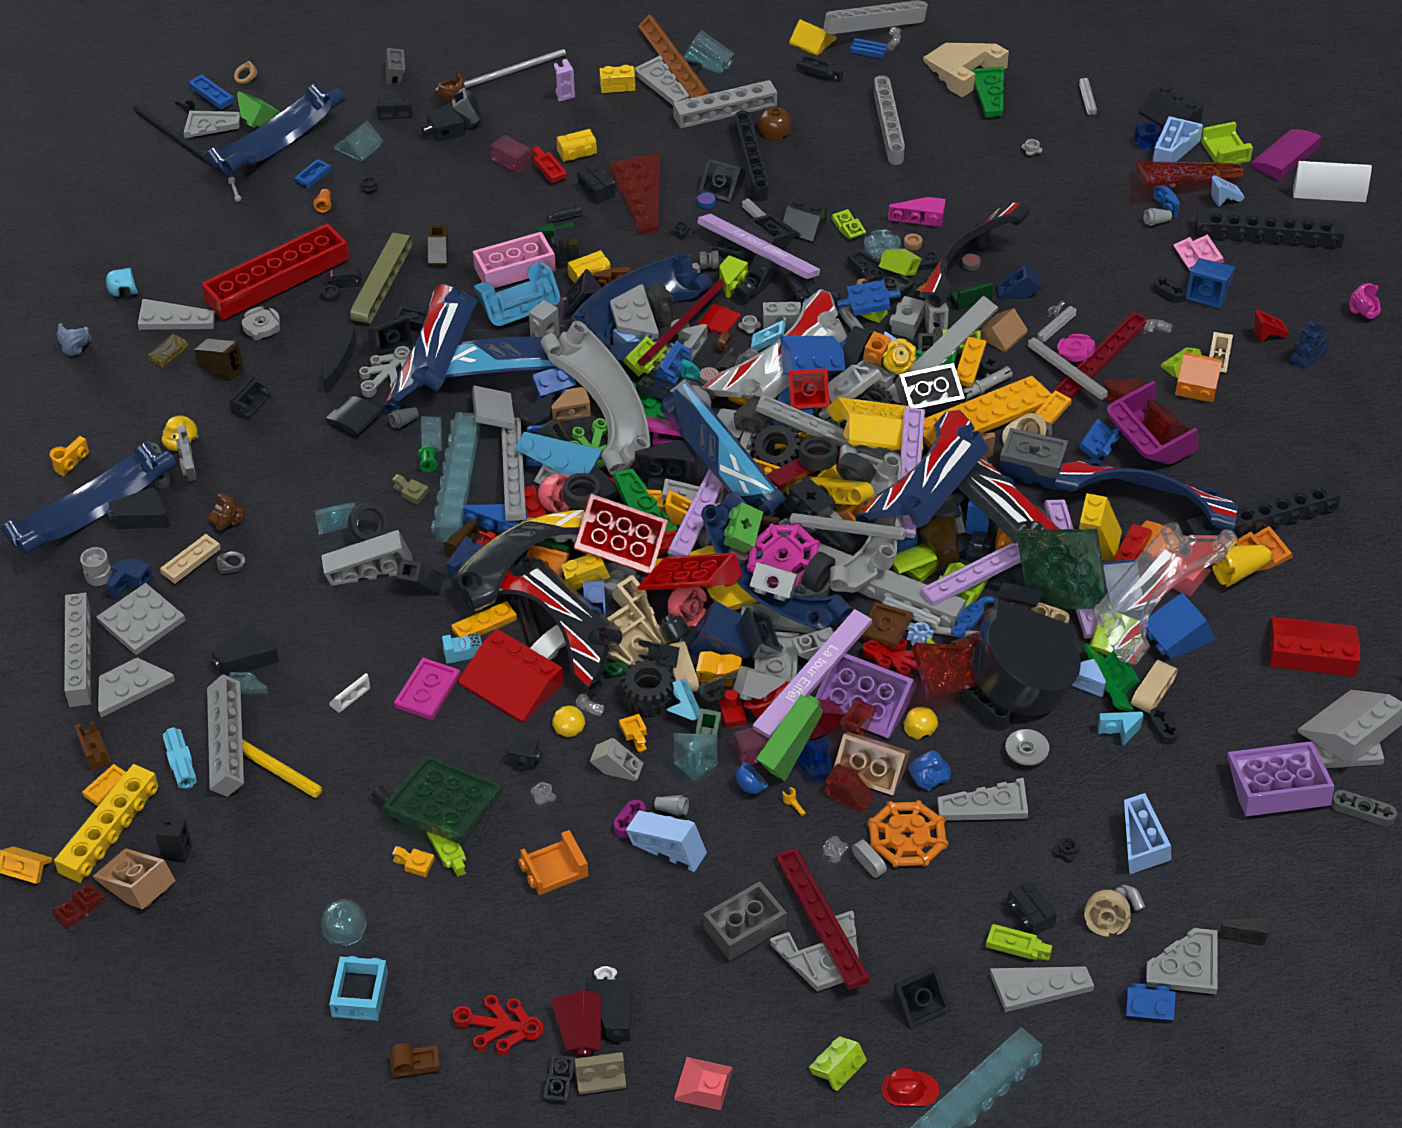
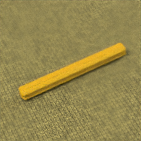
M242 739L244 756L314 798H317L322 793L320 785Z

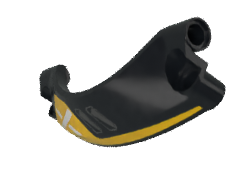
M572 510L539 516L504 531L479 549L452 578L453 587L461 591L462 594H468L466 595V603L472 612L493 604L496 601L505 575L517 558L527 549L547 538L558 535H577L584 510ZM463 576L467 579L466 586H463L461 582Z

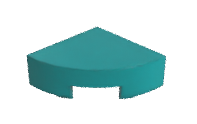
M685 359L681 362V377L700 381V370L698 367Z

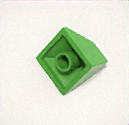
M240 91L237 93L241 117L247 120L246 124L253 128H256V126L261 127L281 113L259 98Z

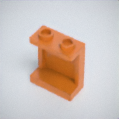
M570 830L561 833L562 841L530 854H527L525 849L520 850L521 858L518 859L520 868L523 872H527L528 883L532 889H536L538 895L588 876V863Z

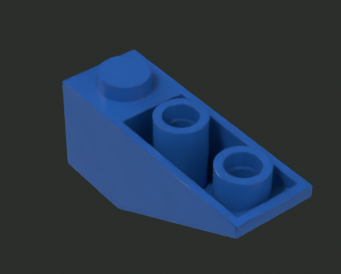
M505 504L463 506L464 521L470 522L472 519H477L478 526L498 534L522 523V520L506 521Z

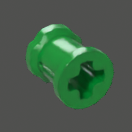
M424 446L419 449L418 457L421 458L420 469L424 472L434 471L437 468V461L434 459L435 449L431 446Z

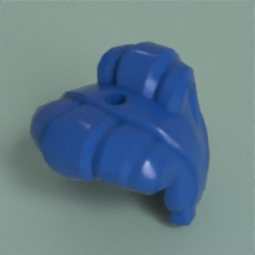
M935 750L915 758L908 767L916 784L927 791H931L939 783H947L951 778L950 766L941 757L940 753H937Z

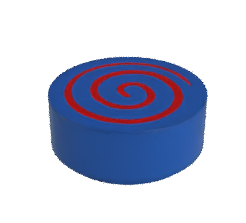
M706 192L698 196L699 207L710 209L715 206L716 198L712 193Z

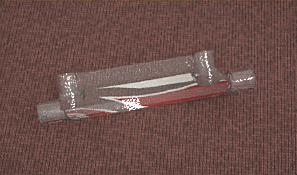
M1168 523L1162 527L1158 535L1100 603L1094 607V613L1101 628L1109 630L1106 633V637L1120 661L1130 664H1137L1150 648L1146 638V627L1154 607L1180 581L1200 569L1222 560L1238 541L1234 532L1224 529L1218 536H1183L1178 523Z

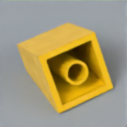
M1086 494L1077 539L1079 547L1082 549V557L1113 561L1118 551L1122 530L1107 497Z

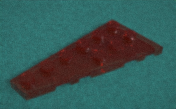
M659 152L609 163V169L641 235L658 231Z
M1136 161L1135 166L1145 187L1212 180L1214 175L1221 179L1237 178L1244 176L1245 171L1241 163Z
M914 643L912 651L927 699L978 686L971 669V655L975 646Z

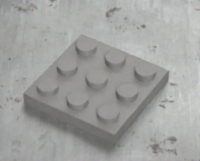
M146 583L96 617L100 625L135 655L186 621L185 616Z

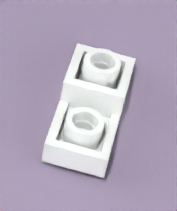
M556 625L547 631L530 649L549 660L556 657L559 649L566 645L559 626Z

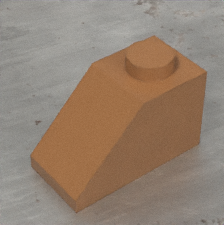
M584 387L567 389L551 406L552 420L557 418L558 421L591 416L590 401Z

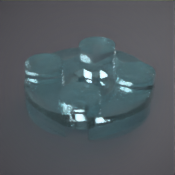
M888 230L872 231L870 236H866L864 239L865 252L876 259H881L886 249H900L901 245L899 236L892 235L891 231Z

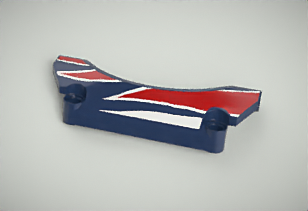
M442 283L433 291L426 307L427 315L419 336L384 403L383 411L387 415L392 413L393 410L401 409L404 403V396L418 386L422 387L424 384L436 392L440 389L472 310L477 303V299L462 290L458 293L459 290Z
M961 410L946 411L933 426L937 436L926 456L900 480L871 498L856 515V521L874 524L878 518L904 514L909 515L915 527L926 525L980 458L989 450L980 431H973L975 427Z
M1091 459L1087 463L1083 461L1063 463L1056 477L1054 488L1071 493L1088 484L1098 485L1102 480L1118 479L1187 496L1201 508L1216 529L1232 533L1234 531L1239 506L1230 498L1222 496L1221 492L1216 488H1207L1205 490L1195 488L1153 471L1113 468L1103 465L1098 459Z

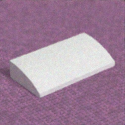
M1299 161L1293 185V197L1366 202L1372 167L1371 165Z

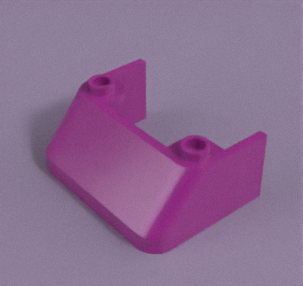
M1154 381L1108 406V417L1146 459L1169 465L1199 450L1198 430L1196 427L1161 445L1143 425L1145 414L1142 410L1157 403L1156 383Z

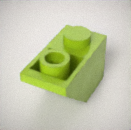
M886 249L881 256L879 266L905 276L916 274L922 258L907 249Z
M728 256L720 265V279L725 283L723 290L728 298L733 294L734 288L740 286V283L745 280L748 273V263L732 256Z

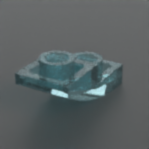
M421 416V448L431 446L435 451L441 452V417Z

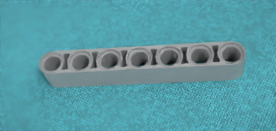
M918 0L830 11L826 13L823 30L829 34L921 23L925 21L928 4Z
M878 76L874 80V98L886 153L891 164L899 165L904 161L905 145L891 83L888 77Z

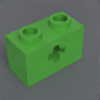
M743 502L737 507H733L728 517L730 519L729 525L724 531V536H726L724 545L745 554L755 546L763 512Z

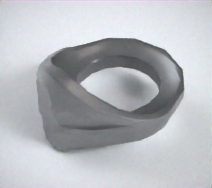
M236 551L220 554L217 558V567L220 574L238 572L245 565V557ZM234 557L241 562L237 566H232L225 562V560Z

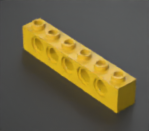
M135 764L129 768L54 859L59 874L81 883L91 873L94 865L104 857L111 844L117 841L124 828L128 827L137 812L143 809L149 797L156 793L158 783L155 773Z

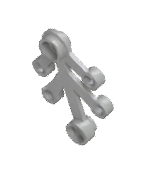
M400 346L395 349L393 354L372 356L370 359L372 367H362L359 369L360 378L369 379L371 374L380 373L373 381L366 380L362 382L361 392L365 397H373L377 392V387L388 376H390L391 389L397 378L396 368L400 364L401 367L405 364L411 352L409 348ZM382 362H390L389 364L382 365Z

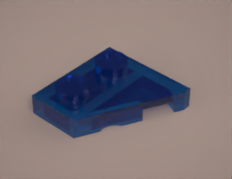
M828 738L808 741L796 761L797 764L812 781L834 778Z

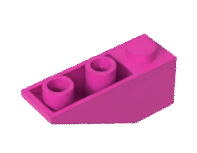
M925 197L889 205L888 220L942 227L946 199Z

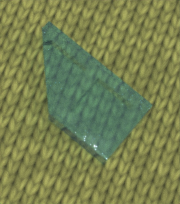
M230 672L229 677L240 682L241 693H268L267 686L259 682L251 672Z

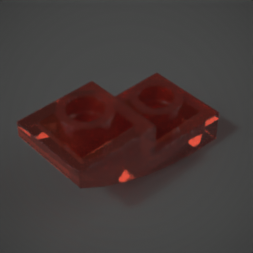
M89 883L72 892L71 900L53 909V916L65 928H69L94 910L104 900L105 895L92 883Z

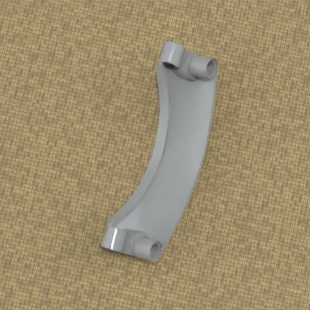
M574 321L568 331L562 332L559 338L555 334L544 336L541 339V345L551 363L577 380L591 394L600 407L608 428V443L606 449L601 454V458L609 473L613 475L614 472L627 470L635 461V451L650 447L646 415L633 383L616 358L584 323Z

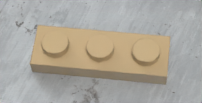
M205 534L161 567V574L173 583H177L221 549L220 544Z

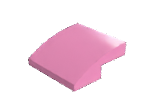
M1208 234L1194 241L1189 237L1174 244L1175 250L1189 270L1193 268L1199 258L1224 263L1222 255Z

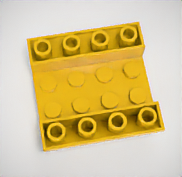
M837 397L827 407V412L833 420L839 422L847 420L843 436L850 445H867L874 449L883 447L891 451L901 450L905 406Z

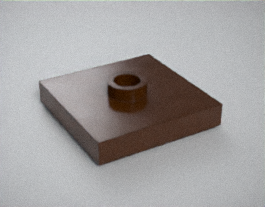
M875 602L868 614V617L872 619V624L860 638L868 641L874 640L879 642V644L896 649L914 617L913 613Z

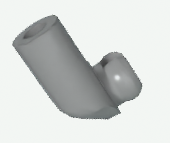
M1120 885V887L1115 889L1127 900H1130L1135 912L1145 908L1144 902L1136 888Z

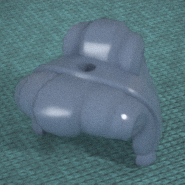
M62 323L58 325L57 339L62 345V351L69 356L79 355L82 352V347L91 341L89 328L86 326L84 329L67 330L63 327Z

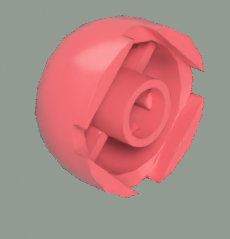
M552 474L542 481L538 497L539 502L546 510L552 513L569 511L570 507L564 501L563 484L570 476Z
M700 587L676 588L668 599L669 615L671 613L674 616L682 615L688 626H696L706 611L703 608L704 602H707L705 591Z

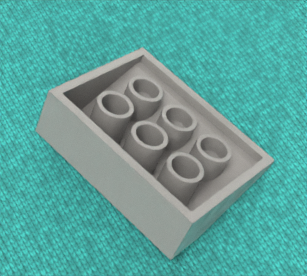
M1350 690L1298 729V733L1351 765L1402 725V702L1389 694Z

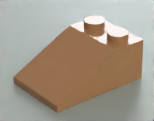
M126 848L93 875L94 880L127 904L140 909L151 905L157 896L167 891L169 886L176 881L163 859Z

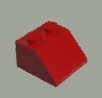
M827 368L788 371L791 407L810 409L827 408L830 405Z

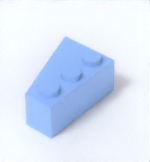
M1169 116L1155 146L1152 164L1166 168L1173 166L1200 142L1203 124Z
M1146 794L1124 800L1129 875L1172 860L1171 845Z
M638 811L626 829L632 845L654 855L662 853L670 857L669 861L676 864L677 861L689 865L688 870L695 872L707 854L695 823L689 820Z

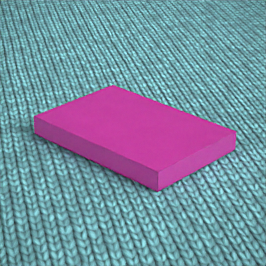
M422 658L396 698L394 708L433 720L460 677L461 671Z

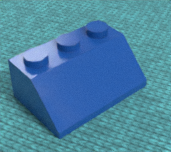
M834 336L780 337L783 375H788V371L827 368L828 374H837L845 371L844 351Z

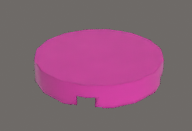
M1084 334L1069 335V338L1065 340L1063 338L1057 344L1058 355L1071 362L1086 360L1095 352V341L1091 340L1090 336Z

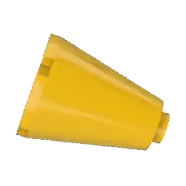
M1265 545L1229 546L1213 558L1215 559V565L1212 566L1213 572L1221 585L1226 584V587L1232 586L1269 564L1271 551Z

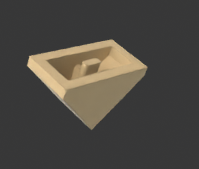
M1214 332L1209 357L1221 359L1220 372L1226 373L1233 335Z

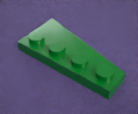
M633 469L614 472L612 477L625 506L666 520L669 519L666 512H662L657 505V500L654 496L651 497L646 491L647 487ZM668 520L665 532L674 529L678 532L679 529L676 525H672Z

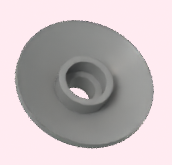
M1022 729L1013 732L1007 738L1006 752L1013 761L1019 764L1036 765L1044 761L1048 756L1049 743L1041 733L1030 729Z

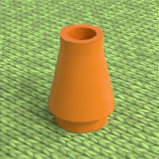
M322 189L314 200L315 209L321 213L327 212L331 208V193L327 189Z

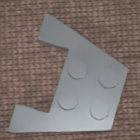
M853 911L835 916L858 956ZM790 932L770 938V945L816 991L843 983L840 974L822 943L799 951Z

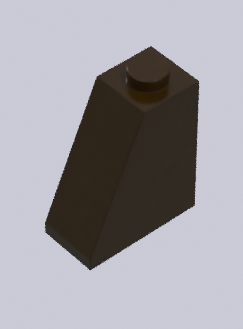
M206 339L194 349L198 364L230 381L244 371L239 343L236 341Z
M955 516L930 520L926 525L916 527L920 543L927 545L937 557L935 561L938 565L959 563V531Z

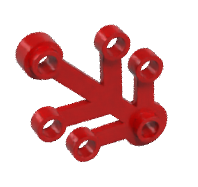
M901 638L896 649L879 644V642L874 640L865 642L862 646L864 656L874 659L878 664L877 666L889 670L892 663L897 673L909 677V667L922 671L921 677L926 681H936L938 678L939 669L935 663L929 662L924 665L909 659L924 658L926 653L925 647L922 648L920 645H916L913 650L904 651L907 641Z
M488 995L484 999V1005L486 1010L492 1011L497 1018L472 1015L470 1008L466 1006L457 1007L453 1012L454 1023L461 1028H465L469 1024L493 1028L483 1035H477L473 1039L474 1049L480 1052L487 1049L489 1042L508 1031H515V1034L507 1039H500L496 1043L497 1052L500 1055H507L513 1045L524 1039H538L544 1030L542 1022L536 1017H529L521 1007V1002L516 998L510 999L507 1002V1010L510 1014L516 1015L520 1022L511 1021L499 1005L498 998L495 995ZM494 1001L495 1004L489 1005L488 1002ZM512 1005L518 1006L517 1008H511ZM479 1041L484 1042L482 1045H477ZM501 1045L507 1046L505 1049L500 1048Z

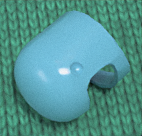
M131 268L113 270L107 274L106 285L111 295L119 297L120 289L125 287L130 288L132 295L138 294Z

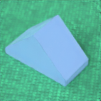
M1094 659L1081 662L1079 676L1072 686L1103 697L1106 680Z

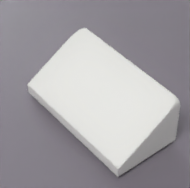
M364 674L337 695L329 705L339 713L370 689L368 674Z

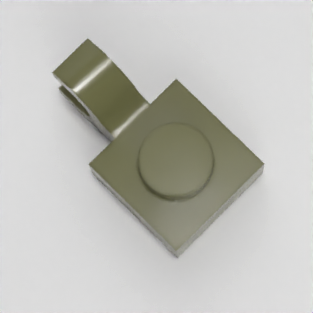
M398 474L392 479L393 482H396L393 488L401 491V497L417 505L429 492L428 486L413 479L408 483L404 477Z

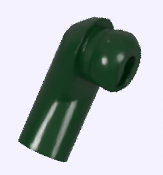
M622 661L608 663L605 670L610 676L623 675L624 670L628 669L629 665Z

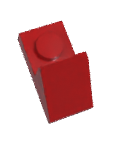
M1257 309L1255 311L1254 329L1261 342L1270 334L1278 335L1282 338L1289 334L1282 320Z

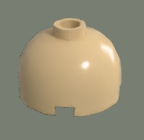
M1101 890L1094 893L1089 898L1084 912L1088 928L1102 936H1109V933L1114 934L1116 932L1118 935L1128 928L1131 919L1130 905L1126 898L1114 890Z

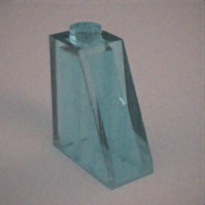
M701 30L692 41L684 55V59L702 63V68L721 73L725 68L729 69L733 63L731 59L735 53Z

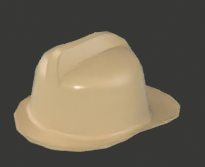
M1036 413L1026 414L1006 426L1002 439L1005 444L1010 428L1045 436L1047 430L1045 420Z

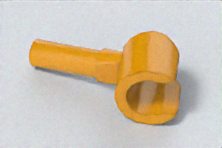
M789 788L790 795L785 794L783 791L784 803L795 807L803 817L806 812L796 800L795 789Z

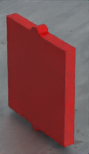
M713 304L699 321L698 325L705 324L707 325V330L721 335L724 331H730L741 317V314L729 310V308Z

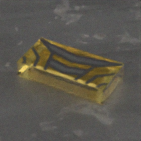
M172 334L148 354V359L164 367L188 346V342Z

